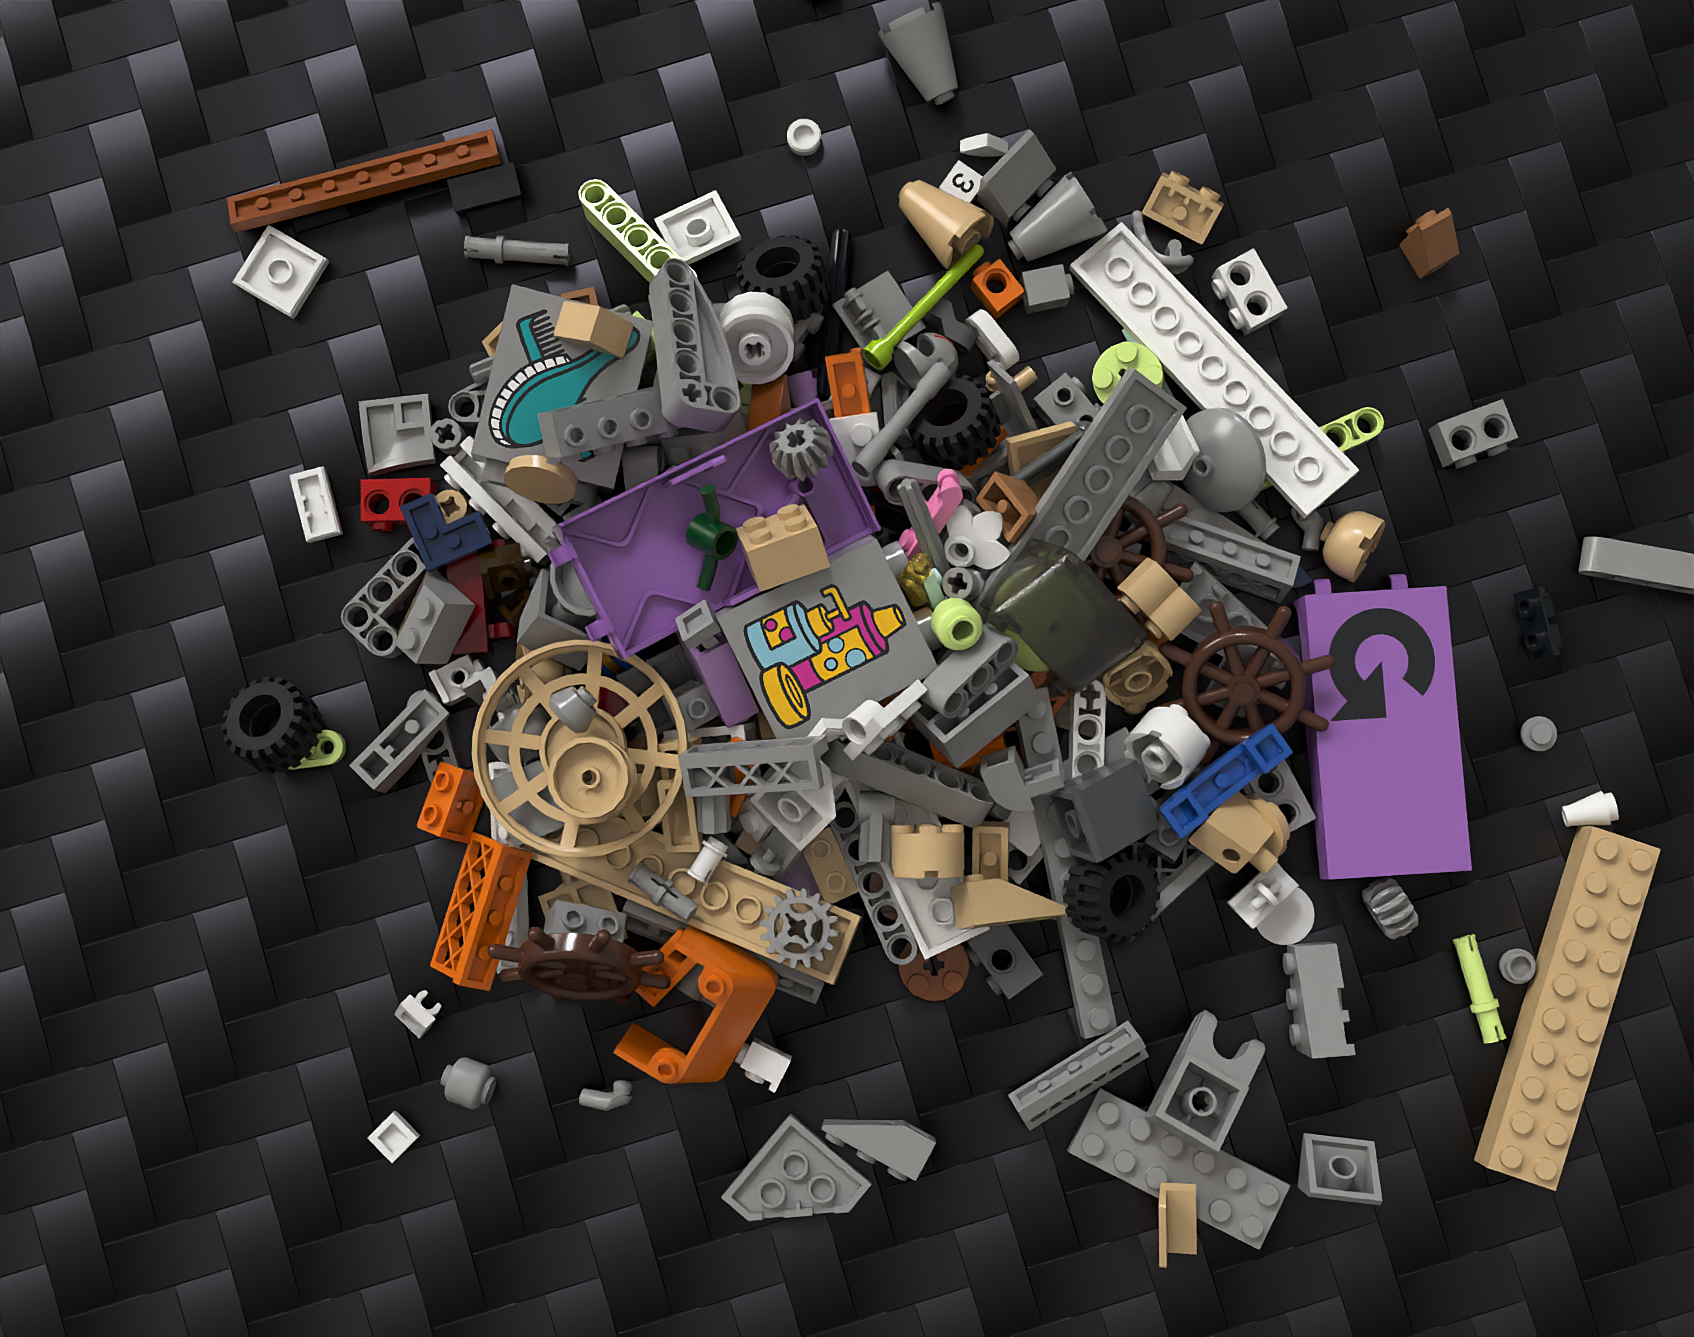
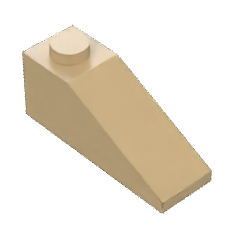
M984 874L962 877V884L951 887L957 930L1047 920L1066 915L1065 909L1067 906L999 878L985 880Z

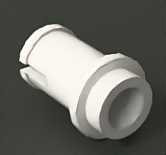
M711 835L707 841H702L704 847L691 868L687 871L688 874L704 884L708 883L710 876L722 857L726 858L728 856L725 853L728 846Z

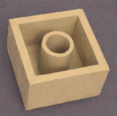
M797 504L784 506L777 511L778 514L767 518L754 517L746 520L743 526L736 528L748 568L760 592L831 567L818 526L804 504L800 506Z

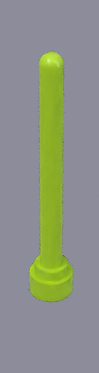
M973 245L884 338L872 340L862 350L864 358L870 365L878 370H883L892 360L893 348L982 257L984 249L981 245Z

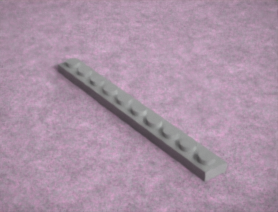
M1046 686L1037 687L1035 689L1041 701L1015 722L1024 766L1027 769L1059 758L1064 770L1048 688ZM1064 771V782H1065V781H1067V780H1066L1065 771ZM1038 795L1035 796L1034 815L1052 901L1068 907V904L1063 903V895L1066 894L1067 889L1063 888L1065 880H1068L1070 877L1068 873L1070 867L1076 866V859L1078 857L1070 854L1051 796ZM1067 914L1056 917L1080 1036L1087 1039L1108 1033L1117 1027L1099 937L1081 932L1079 928H1076L1071 923L1072 918L1067 917Z

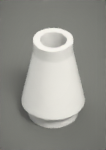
M1600 791L1575 803L1561 807L1566 827L1611 825V821L1619 819L1618 808L1612 793L1603 794Z

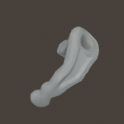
M1139 210L1131 213V224L1135 236L1172 275L1184 272L1193 264L1194 258L1191 255L1182 256L1180 251L1182 244L1176 239L1168 243L1164 255L1158 253L1146 235L1142 213Z

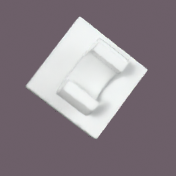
M426 990L418 993L415 999L409 995L399 1005L394 1014L419 1039L430 1029L436 1019L434 1017L441 1008L439 1003L432 1009H425L422 1006L421 1001L428 994Z

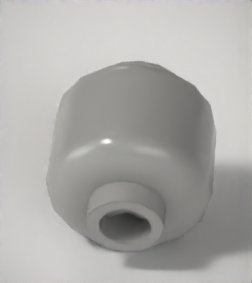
M463 1057L454 1066L447 1065L440 1084L445 1086L444 1094L449 1102L474 1110L479 1108L481 1104H488L494 1093L497 1079L493 1077V1071L489 1065Z

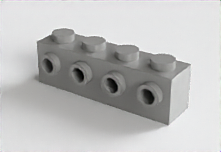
M1066 372L1038 394L1030 405L1048 427L1072 421L1076 425L1077 431L1079 430L1078 422L1089 421L1092 423L1102 408L1098 403L1093 405L1085 396L1087 391L1084 385L1076 377L1070 378ZM1148 469L1145 470L1129 496L1134 497L1154 481Z
M659 385L537 413L546 457H558L561 463L583 459L582 452L593 450L594 455L615 451L614 445L623 442L626 443V447L648 443L647 436L657 434L658 439L678 436V429L684 428L673 425L665 418L662 411Z

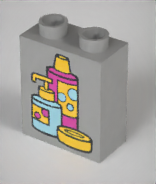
M867 535L827 555L831 566L829 568L764 590L733 606H725L714 611L776 739L807 737L821 718L844 719L866 700L878 702L910 686L917 679L920 681L928 677L938 667L931 652L944 645L932 631V611L929 606L912 613L900 587L916 580L898 541L881 548L876 538Z

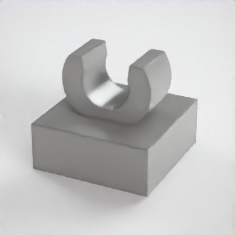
M705 599L675 618L681 638L690 650L700 644L709 650L720 643V640L715 636L716 633L721 631L713 607Z

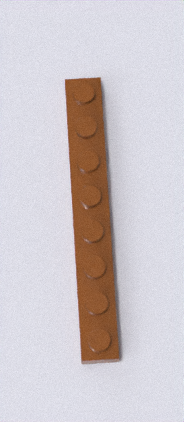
M493 129L229 197L227 202L230 224L235 233L498 165L501 164V159Z

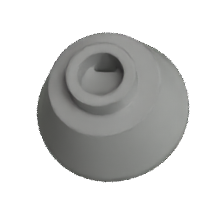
M570 686L552 694L549 706L570 730L575 733H582L588 730L596 714V709L593 705L597 701L583 686L578 690Z

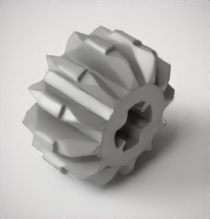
M799 418L795 425L791 426L786 423L784 431L774 432L775 441L769 444L773 458L772 462L776 469L789 480L798 477L804 482L809 474L818 477L819 468H829L828 459L834 456L833 447L830 442L831 438L827 430H824L823 426H819L814 419L806 423Z
M1385 877L1380 881L1378 879L1362 891L1363 901L1367 906V910L1387 937L1393 940L1399 936L1403 937L1410 933L1411 929L1418 926V915L1414 910V906L1396 880Z

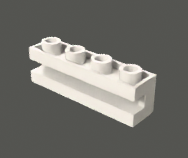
M468 436L460 444L463 449L455 457L449 455L440 464L447 472L444 476L445 480L457 491L463 488L472 497L468 501L469 504L476 511H480L482 516L487 512L496 521L492 527L504 539L508 540L512 537L516 543L519 542L523 556L530 555L532 563L535 561L545 566L550 561L547 553L551 550L544 544V540L550 535L560 546L559 541L552 534L554 532L552 527L560 524V522L540 502L528 500L517 495L509 488L483 481L482 476L485 463L473 461L471 451L474 438Z

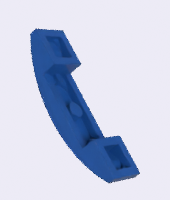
M1270 723L1203 769L1172 795L1158 810L1179 839H1182L1209 818L1208 814L1257 776L1269 772L1290 756L1293 751L1273 723Z

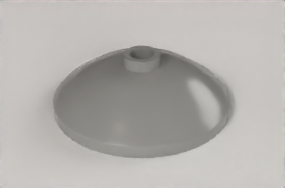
M1209 408L1192 415L1186 423L1200 452L1194 459L1185 478L1181 480L1184 487L1200 504L1213 511L1231 512L1247 506L1259 494L1266 475L1265 452L1257 432L1245 418L1229 409Z

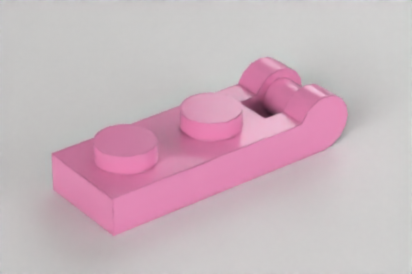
M944 469L938 474V487L929 501H926L938 534L963 498L958 474L952 469ZM911 526L910 529L904 530L898 542L910 565L918 560H922L924 557Z

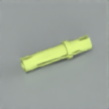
M1472 934L1460 937V939H1453L1452 941L1455 945L1472 1004L1470 1005L1471 1013L1476 1014L1483 1043H1493L1499 1041L1498 1039L1504 1040L1507 1037L1497 1011V1007L1500 1006L1498 999L1493 998L1475 939L1476 936Z

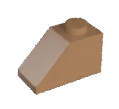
M996 471L975 499L984 511H994L1002 515L1003 529L1001 533L1009 543L1013 544L1035 515V507L1040 501L1025 481Z

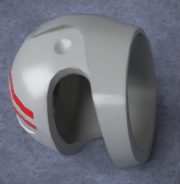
M923 333L917 338V349L905 341H900L893 348L894 353L892 357L905 382L913 390L916 389L917 384L936 362L945 365L950 370L951 375L957 372L958 353L953 343L945 336L936 333Z

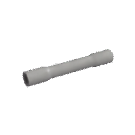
M936 362L917 384L914 392L879 434L854 459L852 467L859 475L869 477L887 455L889 448L927 402L933 399L950 379L951 372L945 365Z

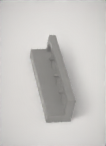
M1186 516L1162 529L1165 536L1166 549L1172 551H1166V562L1190 569L1196 560L1220 583L1277 603H1281L1293 587L1301 556Z
M826 735L693 745L687 751L678 755L686 797L821 789L824 786L819 757L828 751L829 747ZM796 761H808L811 779L801 780L790 771ZM781 762H788V763H787L786 766H784ZM768 763L780 773L774 782H767L756 773L761 764ZM728 766H735L746 775L741 784H734L723 775ZM692 768H702L713 777L708 786L696 787Z
M1126 1021L1008 1094L1030 1131L1148 1058L1149 1055L1139 1034L1129 1021Z

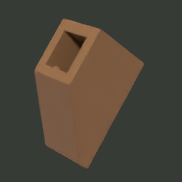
M1449 208L1436 214L1435 210H1431L1415 221L1416 224L1406 230L1408 236L1399 244L1419 279L1447 265L1460 254L1453 217Z

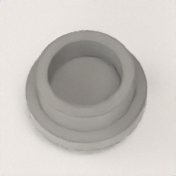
M1532 717L1523 724L1521 739L1527 748L1533 751H1545L1556 742L1557 729L1554 723L1546 717Z
M1514 948L1502 955L1499 969L1501 975L1507 981L1514 984H1523L1534 976L1536 963L1529 952Z

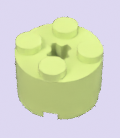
M1125 341L1108 348L1099 357L1093 370L1092 381L1094 390L1103 404L1128 367L1136 369L1164 390L1165 376L1163 368L1157 356L1149 348L1138 343Z

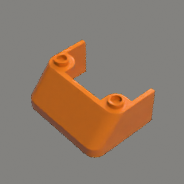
M688 925L673 948L704 966L698 978V988L705 998L717 1004L688 1054L683 1053L634 1022L613 1052L658 1081L666 1084L708 1083L721 1080L773 996L779 983L776 971L768 964L725 939Z

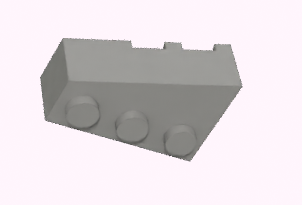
M1013 662L956 718L948 719L923 701L919 702L922 706L910 718L916 729L958 768L1041 700L1030 676Z
M1327 941L1287 945V953L1283 954V968L1285 974L1290 975L1291 989H1286V1002L1288 1009L1293 1010L1294 1024L1289 1026L1292 1046H1296L1297 1051L1312 1059L1356 1055L1354 1044H1346L1344 1023L1350 1022L1348 1010L1342 1009L1341 989H1344L1337 943Z

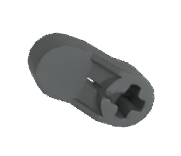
M941 298L922 318L924 322L938 328L940 335L945 336L953 343L958 354L968 355L978 337L977 333L955 319L953 306L950 301Z

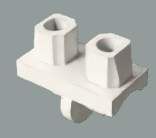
M1276 862L1265 875L1258 872L1227 903L1251 929H1254L1299 885Z

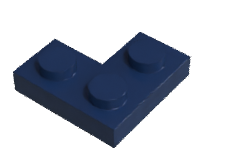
M433 493L400 506L428 572L435 571L495 545L480 511L447 524L438 500Z

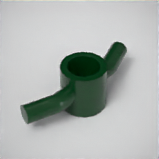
M706 484L700 488L705 513L698 514L689 523L686 531V542L689 546L704 553V562L696 587L710 591L718 567V560H724L731 555L737 545L738 534L735 527L720 521V506L715 488L711 484Z

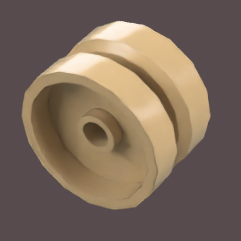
M593 736L575 738L562 745L552 757L547 772L548 789L555 803L566 813L583 819L610 817L623 810L633 798L638 783L636 765L629 752L616 742ZM591 771H594L596 774L594 784H589V781L592 779Z

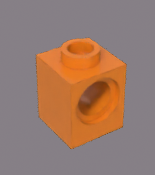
M998 259L992 265L987 261L973 272L974 278L970 288L995 320L1023 299L1025 290L1001 259ZM997 280L1003 284L1004 291L992 293L987 289L986 284L989 281Z

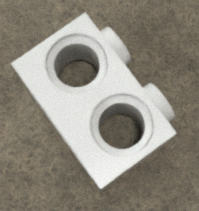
M1254 248L1218 267L1212 275L1213 281L1211 284L1216 296L1220 300H1225L1230 309L1228 315L1233 326L1236 329L1241 328L1244 335L1281 317L1287 310L1284 300ZM1230 274H1241L1245 279V285L1239 286L1231 281ZM1247 303H1257L1262 309V315L1256 316L1251 314L1247 308Z

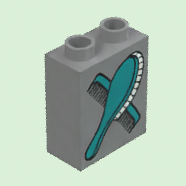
M512 284L471 451L473 461L485 463L482 480L508 488L504 482L507 465L509 466L510 460L523 455L544 456L548 458L547 463L557 466V462H561L560 458L546 457L537 413L636 391L643 369L653 321L606 309L634 324L624 357L620 359L553 337L564 301L586 303ZM625 442L615 444V451L594 455L593 450L582 452L583 459L563 463L575 473L578 479L574 498L567 501V503L592 508L595 505L598 492L612 494Z

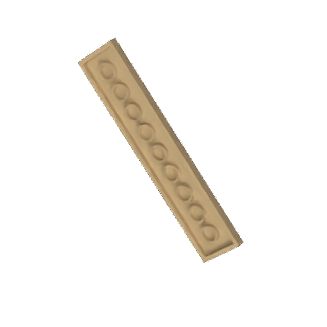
M618 816L602 823L580 825L575 846L588 847L606 844L628 835L633 830L626 819ZM563 829L542 838L560 844ZM653 830L626 848L610 854L588 858L561 857L539 851L527 844L517 847L518 849L533 853L531 859L682 921L662 905L659 907L654 905L650 896L628 882L631 872L642 862L665 881L670 879L675 883L674 887L699 904L696 913L686 924L777 961L780 953L768 954L766 950L771 945L770 940L760 939L761 935L768 933L767 927L759 925L760 921L769 920L770 917L764 908L765 906L773 908L777 906L774 901L776 895L786 900L787 890L793 889L797 897L800 896L801 892L723 859L720 860L708 883L704 884L687 873L700 852L666 853L664 835ZM823 900L820 902L821 905L828 903ZM803 903L792 905L801 914H806L809 910L814 909ZM833 905L828 914L829 916L839 917V921L832 924V929L839 931L840 936L830 938V942L836 948L834 950H823L826 958L823 962L813 957V967L806 968L803 960H800L798 968L794 969L835 985L862 916ZM781 917L777 921V935L782 932L783 919ZM794 919L796 929L793 931V934L805 937L804 927L807 926L806 921L798 922ZM823 922L817 925L816 937L819 941L823 935ZM793 943L786 948L794 953L801 954L807 952L798 943ZM788 958L783 964L791 967L790 959Z

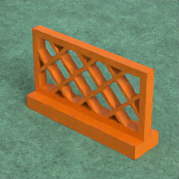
M472 832L430 967L453 978L452 982L460 986L490 991L500 959L491 958L487 950L492 944H505L533 853L514 848L483 834ZM481 847L482 856L478 858V853ZM484 868L485 876L481 879L480 871ZM469 882H471L472 889L467 893ZM474 901L475 910L470 913L469 905ZM460 915L461 923L457 926V920ZM463 935L464 945L460 947L459 938ZM449 949L450 958L447 961H445Z

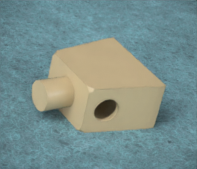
M1240 791L1218 806L1188 839L1193 846L1231 873H1237L1249 861L1265 875L1279 860L1263 846L1272 835L1273 828Z

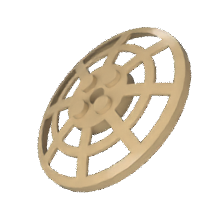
M568 640L556 642L533 650L515 661L498 677L486 694L477 714L473 730L472 761L474 775L481 796L492 815L509 833L523 843L539 851L561 857L588 858L610 854L630 846L646 836L662 821L674 804L683 785L678 755L687 751L689 740L686 721L678 699L664 678L650 664L636 654L621 660L632 664L654 683L641 696L638 697L622 683L609 677L601 676L603 654L618 657L611 644L600 641ZM588 652L587 674L567 675L544 684L531 668L543 660L560 654ZM520 677L533 694L519 710L511 732L489 729L491 718L500 699L510 685ZM585 685V688L597 701L593 705L596 709V714L586 732H573L555 715L549 706L550 696L553 693L569 686ZM600 687L617 693L627 700L630 705L615 717L599 709ZM662 696H664L669 704L676 723L679 742L678 755L658 752L656 728L647 709ZM541 703L552 719L544 728L541 736L524 734L523 730L530 715ZM637 717H640L646 732L647 750L627 748V740L623 729ZM591 736L616 742L629 752L634 763L645 765L641 778L637 783L634 796L623 810L610 817L583 819L552 806L538 795L539 792L548 786L547 772L551 759L562 745L575 738ZM487 743L509 746L510 768L519 789L502 801H500L489 775L486 757ZM521 748L539 750L544 771L531 781H528L522 766ZM656 766L676 769L673 783L666 798L656 812L645 822L634 804L648 788ZM591 771L592 779L589 781V784H594L596 774L594 771ZM529 801L532 806L544 815L557 821L565 822L561 843L550 842L533 834L519 824L510 813ZM622 814L633 830L628 835L606 844L588 847L575 846L580 825L602 823Z

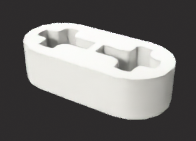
M979 309L965 319L964 324L977 333L978 337L975 343L989 361L993 359L1005 371L1019 361V353L1016 347L985 310Z

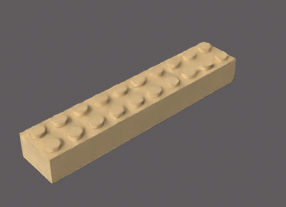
M1594 826L1577 827L1535 962L1536 971L1528 984L1474 1161L1479 1164L1556 1191L1661 849Z

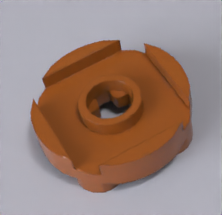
M909 941L903 947L899 958L906 959L912 953V945ZM961 944L936 954L937 960L944 962V967L938 969L937 975H931L930 970L924 969V963L929 962L930 958L924 959L921 950L917 959L912 963L898 964L900 977L909 991L924 1000L939 1001L947 999L961 990L969 972L968 955Z

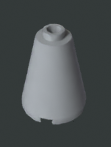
M935 2L932 3L933 11L926 13L924 6L889 23L890 32L887 33L881 29L878 35L926 102L934 101L936 106H939L955 98L953 91L958 89L944 11L941 3Z
M1069 172L1010 232L1013 239L1007 243L1018 260L1025 257L1027 262L1099 236L1105 233L1107 228L1102 219L1097 217L1095 207L1077 179L1073 176L1072 172Z

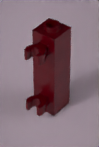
M506 539L493 540L495 545L485 549L509 545V542ZM478 552L446 565L447 580L475 604V608L453 650V655L463 657L466 654L470 656L494 654L493 639L516 638V629L510 622L492 624L490 600H488L481 577Z

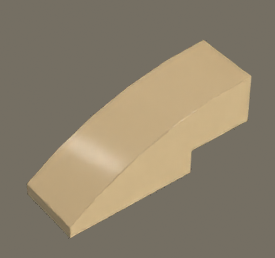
M702 736L688 737V748L693 745L702 744ZM668 738L659 743V752L678 755V738ZM661 767L662 780L657 782L660 805L666 798L673 783L676 769ZM682 785L674 804L662 819L666 853L700 852L702 850L703 833L698 832L697 799L696 797H686L684 785Z

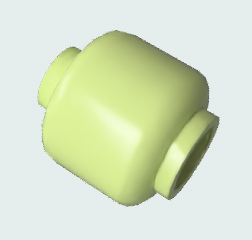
M949 598L935 607L931 615V628L934 635L945 647L952 650H965L972 647L982 634L983 622L980 614L968 601L963 599Z

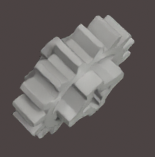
M802 888L799 897H797L793 889L787 890L786 900L779 895L774 897V901L777 904L775 908L765 906L764 910L770 917L769 920L760 921L759 925L767 927L768 933L761 935L760 939L770 940L771 945L766 950L768 954L780 953L777 963L783 964L789 958L791 968H798L800 960H803L806 968L813 967V957L823 962L826 960L823 950H834L836 948L830 942V938L840 936L839 931L832 929V924L838 922L839 917L829 916L828 912L833 907L832 903L820 904L822 894L816 893L810 899L809 889ZM803 903L814 909L809 910L806 914H801L792 905ZM781 917L783 919L782 932L777 935V921ZM794 919L798 922L806 921L807 926L804 927L805 937L793 934V931L796 929ZM823 922V935L819 941L816 937L817 925ZM793 943H798L807 952L801 954L794 953L786 948Z

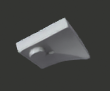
M428 394L359 401L364 451L370 477L399 469L436 463L435 445L430 435L433 421L431 399Z

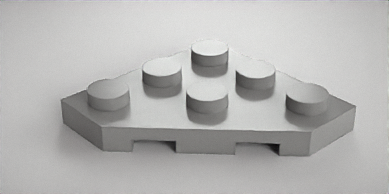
M790 1113L723 1193L721 1198L748 1221L774 1217L812 1216L813 1214L834 1212V1214L846 1213L854 1207L872 1183Z

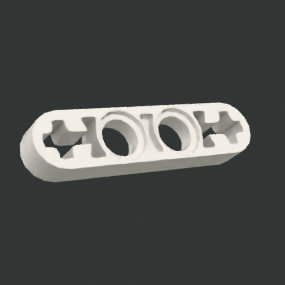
M1096 679L1080 680L1074 684L1071 690L1068 780L1082 775L1077 768V763L1083 755L1093 758L1095 769L1104 766L1106 693L1102 683ZM1087 685H1090V691L1096 692V698L1089 701V710L1096 709V715H1079V709H1086L1087 701L1086 698L1080 697V691L1086 690ZM1084 720H1090L1096 726V734L1090 740H1084L1078 733L1079 724Z

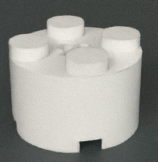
M1172 704L1170 707H1155L1147 712L1124 740V745L1126 744L1127 748L1124 752V757L1135 759L1138 763L1142 764L1147 773V783H1150L1153 779L1162 783L1159 788L1175 789L1184 783L1203 759L1210 746V739L1188 717L1187 711L1180 705Z

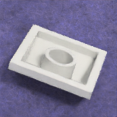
M716 190L654 219L665 243L688 265L742 240Z

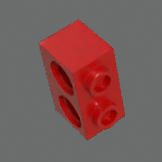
M431 478L361 480V522L372 526V531H393V526L406 525V529L409 530L400 506L430 493L437 496V483ZM382 498H388V510L383 514H376V503Z

